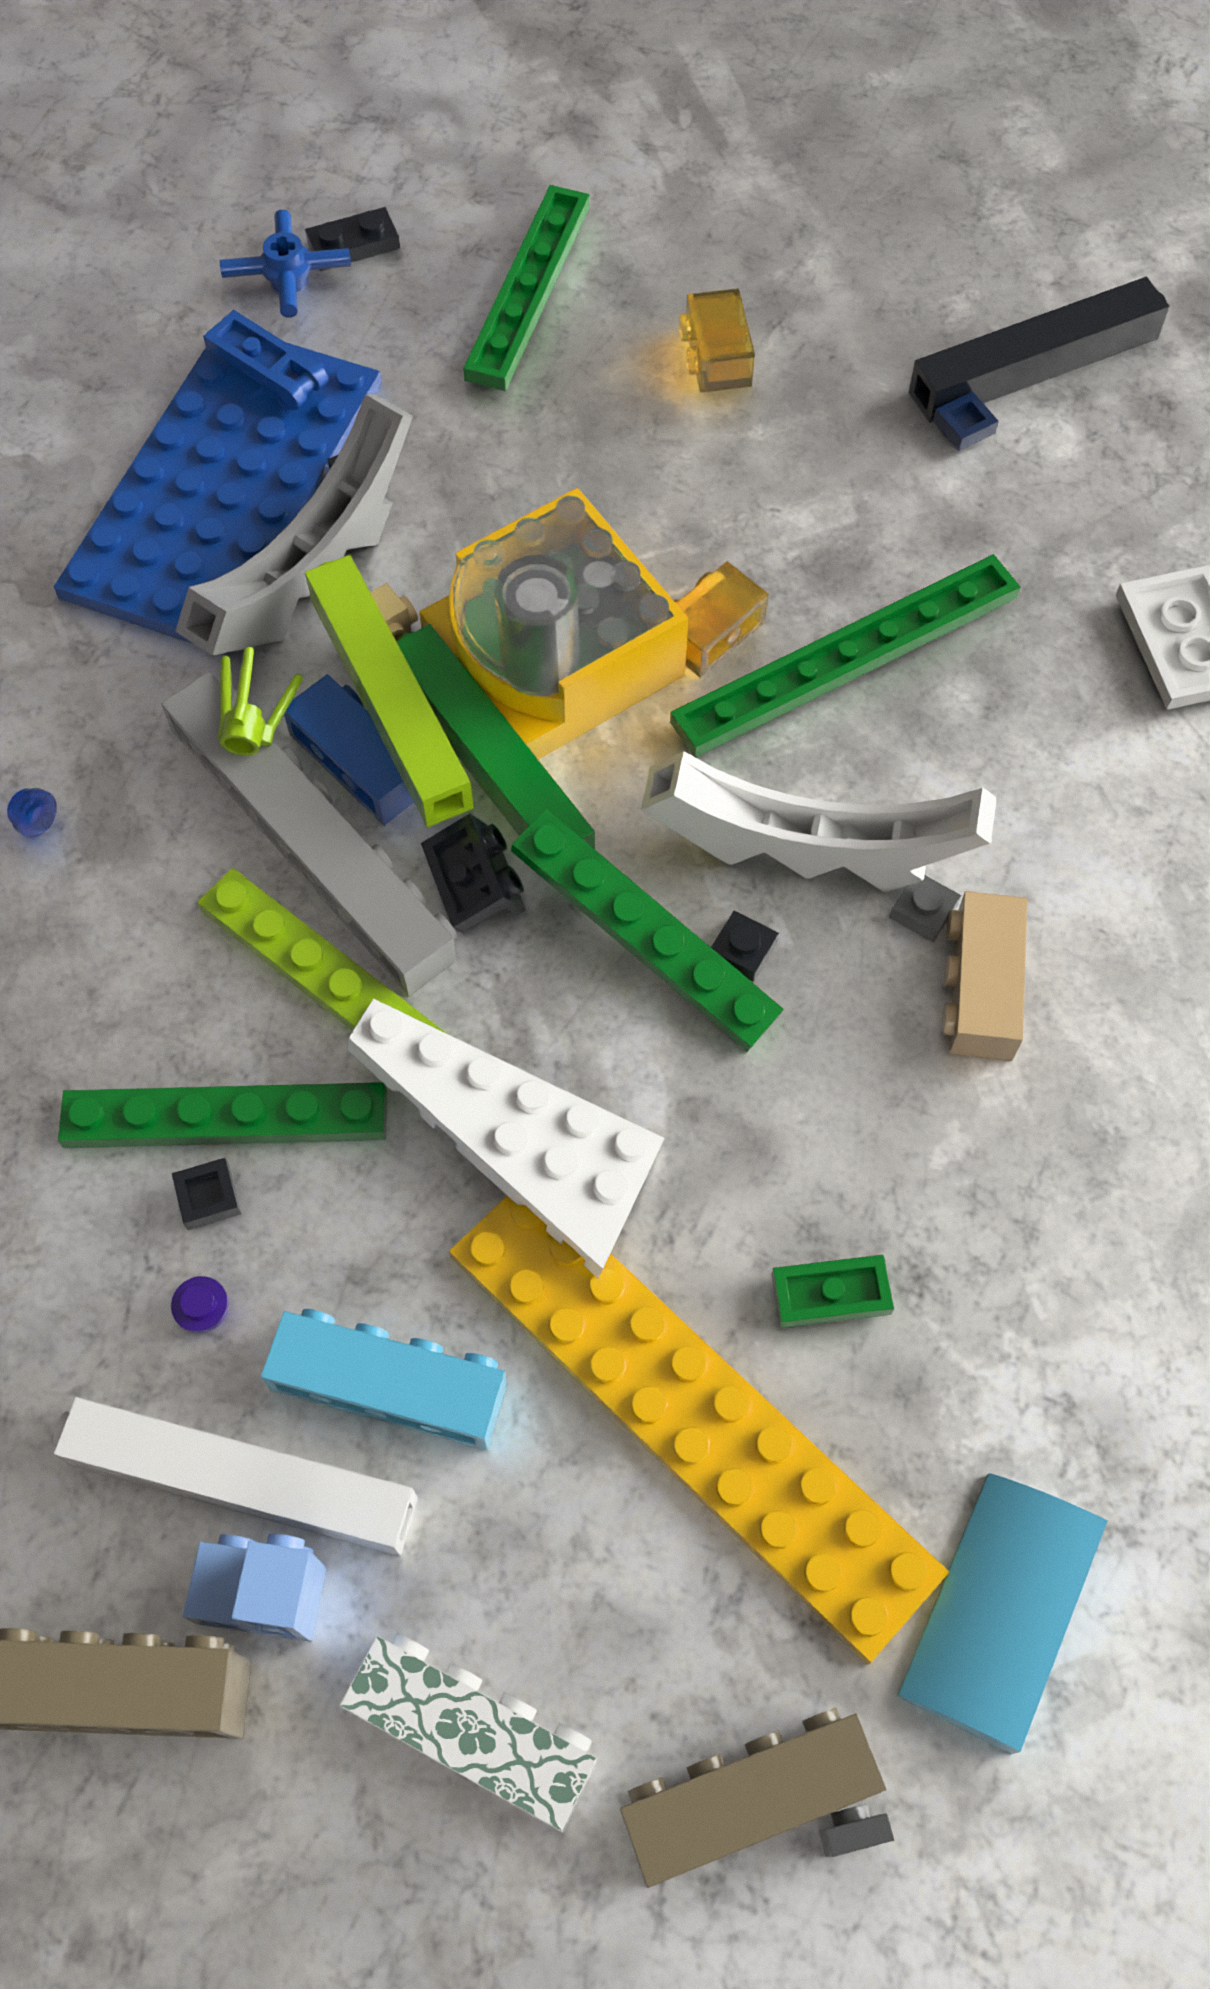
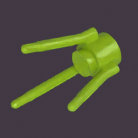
M250 646L244 649L236 702L232 708L231 660L228 656L221 658L220 725L217 739L225 750L242 756L257 754L260 751L261 745L272 746L275 730L303 681L301 674L294 675L265 724V720L262 718V711L258 707L247 703L254 649Z

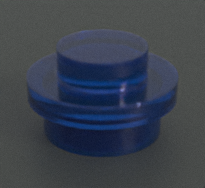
M25 788L18 791L11 798L7 808V816L14 829L25 837L30 838L45 833L53 824L57 813V803L54 796L41 788Z

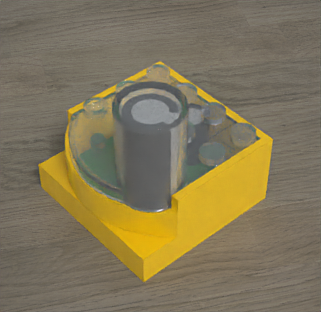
M578 487L456 552V569L451 582L450 595L419 611L421 628L431 624L538 760L685 676L688 617Z

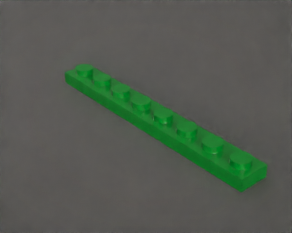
M992 554L671 711L670 723L692 755L697 758L1017 599L1021 586L998 558Z

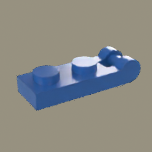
M232 310L203 335L208 351L280 396L285 405L292 410H298L307 401V394L312 390L319 391L328 382V375L319 363L235 310ZM292 373L299 376L295 381L289 377Z

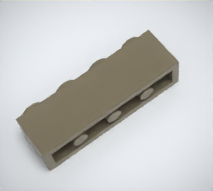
M837 1707L803 1720L802 1723L806 1730V1733L783 1742L778 1730L744 1744L749 1755L746 1758L725 1765L722 1754H718L686 1767L690 1777L689 1781L667 1789L664 1779L661 1777L629 1790L628 1794L631 1804L621 1807L620 1811L646 1887H652L886 1791V1786L857 1713L841 1719Z

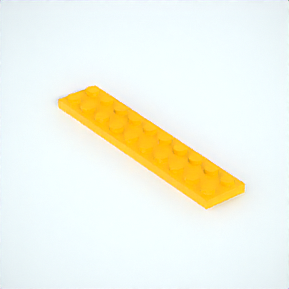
M506 1196L449 1250L450 1258L869 1665L950 1571L611 1253L599 1278H597L584 1266L585 1259L565 1241L560 1244L545 1231L547 1224L526 1205H517Z

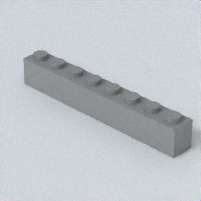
M210 671L161 703L171 731L408 996H411L458 961L454 942L457 938V933L451 923L441 913L434 916L423 905L425 904V899L418 887L408 878L403 882L392 871L394 866L386 852L377 844L373 847L368 845L362 838V829L354 817L347 811L340 814L332 805V797L326 787L317 778L310 781L302 773L303 767L301 762L288 746L280 749L273 741L272 746L261 745L260 751L253 756H242L231 753L220 745L217 739L220 725V682ZM232 685L231 708L235 704L237 690Z

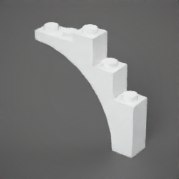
M683 751L650 767L641 811L728 865H733L765 852L806 879L844 866L884 893L923 881L926 865L990 844L996 797L984 788H980L949 798L910 804L864 805L827 802L793 796L748 783L719 771Z

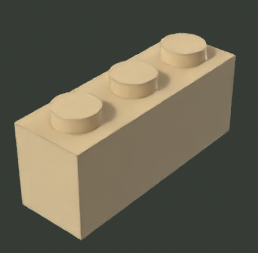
M965 891L959 909L950 910L946 938L947 940L955 941L954 956L948 955L946 960L944 986L952 987V1003H945L941 1025L942 1034L950 1035L949 1054L1013 1061L1023 1041L1028 898Z

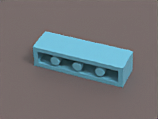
M303 1309L301 1315L287 1311L283 1312L261 1374L262 1380L271 1391L484 1450L489 1449L507 1388L505 1370L497 1369L498 1362L494 1359L476 1353H466L464 1359L442 1354L444 1350L442 1346L420 1338H411L409 1344L388 1339L389 1333L369 1324L358 1323L355 1330L334 1324L335 1318L313 1309Z

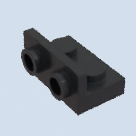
M469 813L421 843L449 921L457 931L463 933L503 909L516 916L526 911L520 893L524 892L522 881L516 871L506 861L503 852L507 850V844L502 833L494 824L487 825Z

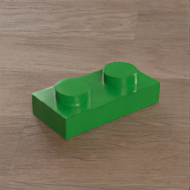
M884 1254L774 1267L771 1273L780 1328L892 1315L894 1311Z

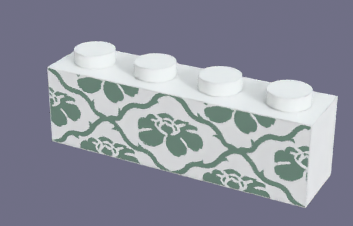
M399 1633L396 1634L392 1643L377 1635L339 1706L555 1829L564 1832L598 1761L597 1757L587 1752L592 1740L561 1723L558 1724L554 1733L532 1722L537 1712L533 1707L505 1692L500 1702H496L478 1692L483 1681L482 1679L453 1663L449 1664L445 1673L424 1662L429 1653L428 1649Z

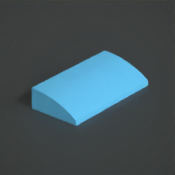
M988 1473L948 1569L950 1572L944 1579L897 1696L1010 1755L1021 1752L1108 1520L1035 1488Z

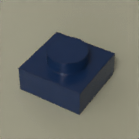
M973 391L936 408L933 422L958 451L996 434L999 423L998 419Z

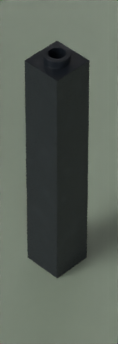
M1146 276L917 359L914 362L908 393L928 422L932 423L936 408L972 391L983 403L1157 340L1170 306L1164 295L1155 288Z

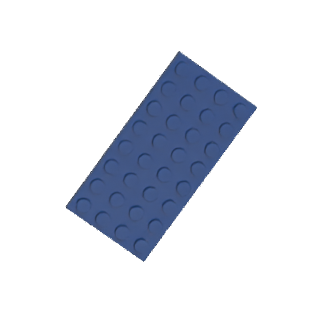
M287 343L319 363L329 378L328 382L319 391L312 390L307 394V401L298 410H292L285 405L280 396L208 351L205 347L53 588L58 599L192 643L175 632L188 588L215 580L240 567L266 548L294 520L329 472L327 459L339 455L353 427L365 394H376L382 385L380 371ZM292 373L289 377L295 381L299 376Z

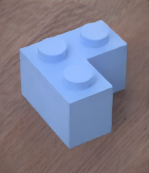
M221 1534L218 1544L200 1541L182 1617L199 1625L312 1642L327 1568L313 1554V1549L304 1546L305 1540L294 1536L268 1534L267 1543H260L246 1537Z

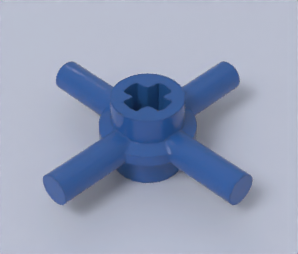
M278 210L274 214L275 234H272L264 241L262 255L220 260V271L222 278L263 274L270 281L272 288L279 292L281 315L291 318L296 316L298 312L296 292L302 290L307 285L310 271L351 267L349 248L309 252L302 246L299 237L292 233L290 212Z

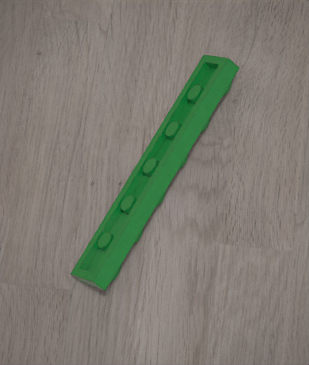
M549 185L463 367L464 381L502 391L507 390L589 211L590 194Z
M545 809L512 843L511 852L745 1051L748 1052L783 1012L784 1009L548 809Z
M383 1082L63 1090L58 1142L63 1148L386 1140L387 1088Z

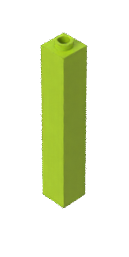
M351 555L334 561L324 562L316 568L305 571L311 602L426 827H431L474 809L471 782Z

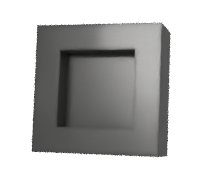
M924 875L923 881L906 886L892 907L889 918L934 942L947 923L950 910L956 909L962 895Z
M867 1804L830 1813L834 1826L819 1830L825 1857H835L895 1841L887 1813L870 1816Z

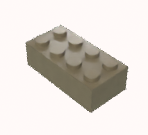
M0 1629V1730L243 1739L252 1661L236 1653V1645L224 1643V1638L186 1636L185 1647H175L174 1642L161 1641L162 1636L125 1633L123 1634L122 1645H116L114 1640L99 1638L100 1634L94 1632L61 1631L59 1642H54V1638L37 1636V1631Z

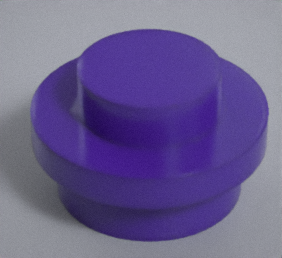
M206 1276L193 1277L183 1282L176 1289L171 1300V1312L174 1320L181 1328L191 1333H205L215 1329L225 1319L229 1308L228 1295L223 1286L215 1279Z

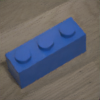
M326 674L292 700L284 714L289 735L383 826L414 803L368 711L363 708L360 697L350 686L344 685L341 687L331 676Z

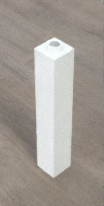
M75 1397L70 1412L66 1411L62 1414L54 1432L53 1442L57 1446L54 1455L69 1466L401 1556L418 1499L412 1487Z

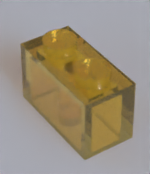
M739 288L687 294L686 314L679 315V331L681 341L689 342L690 347L686 349L687 369L689 375L696 374L700 393L752 387L755 352Z
M728 561L713 573H705L697 581L694 589L682 599L674 600L688 617L686 667L699 678L705 675L766 622L769 593Z

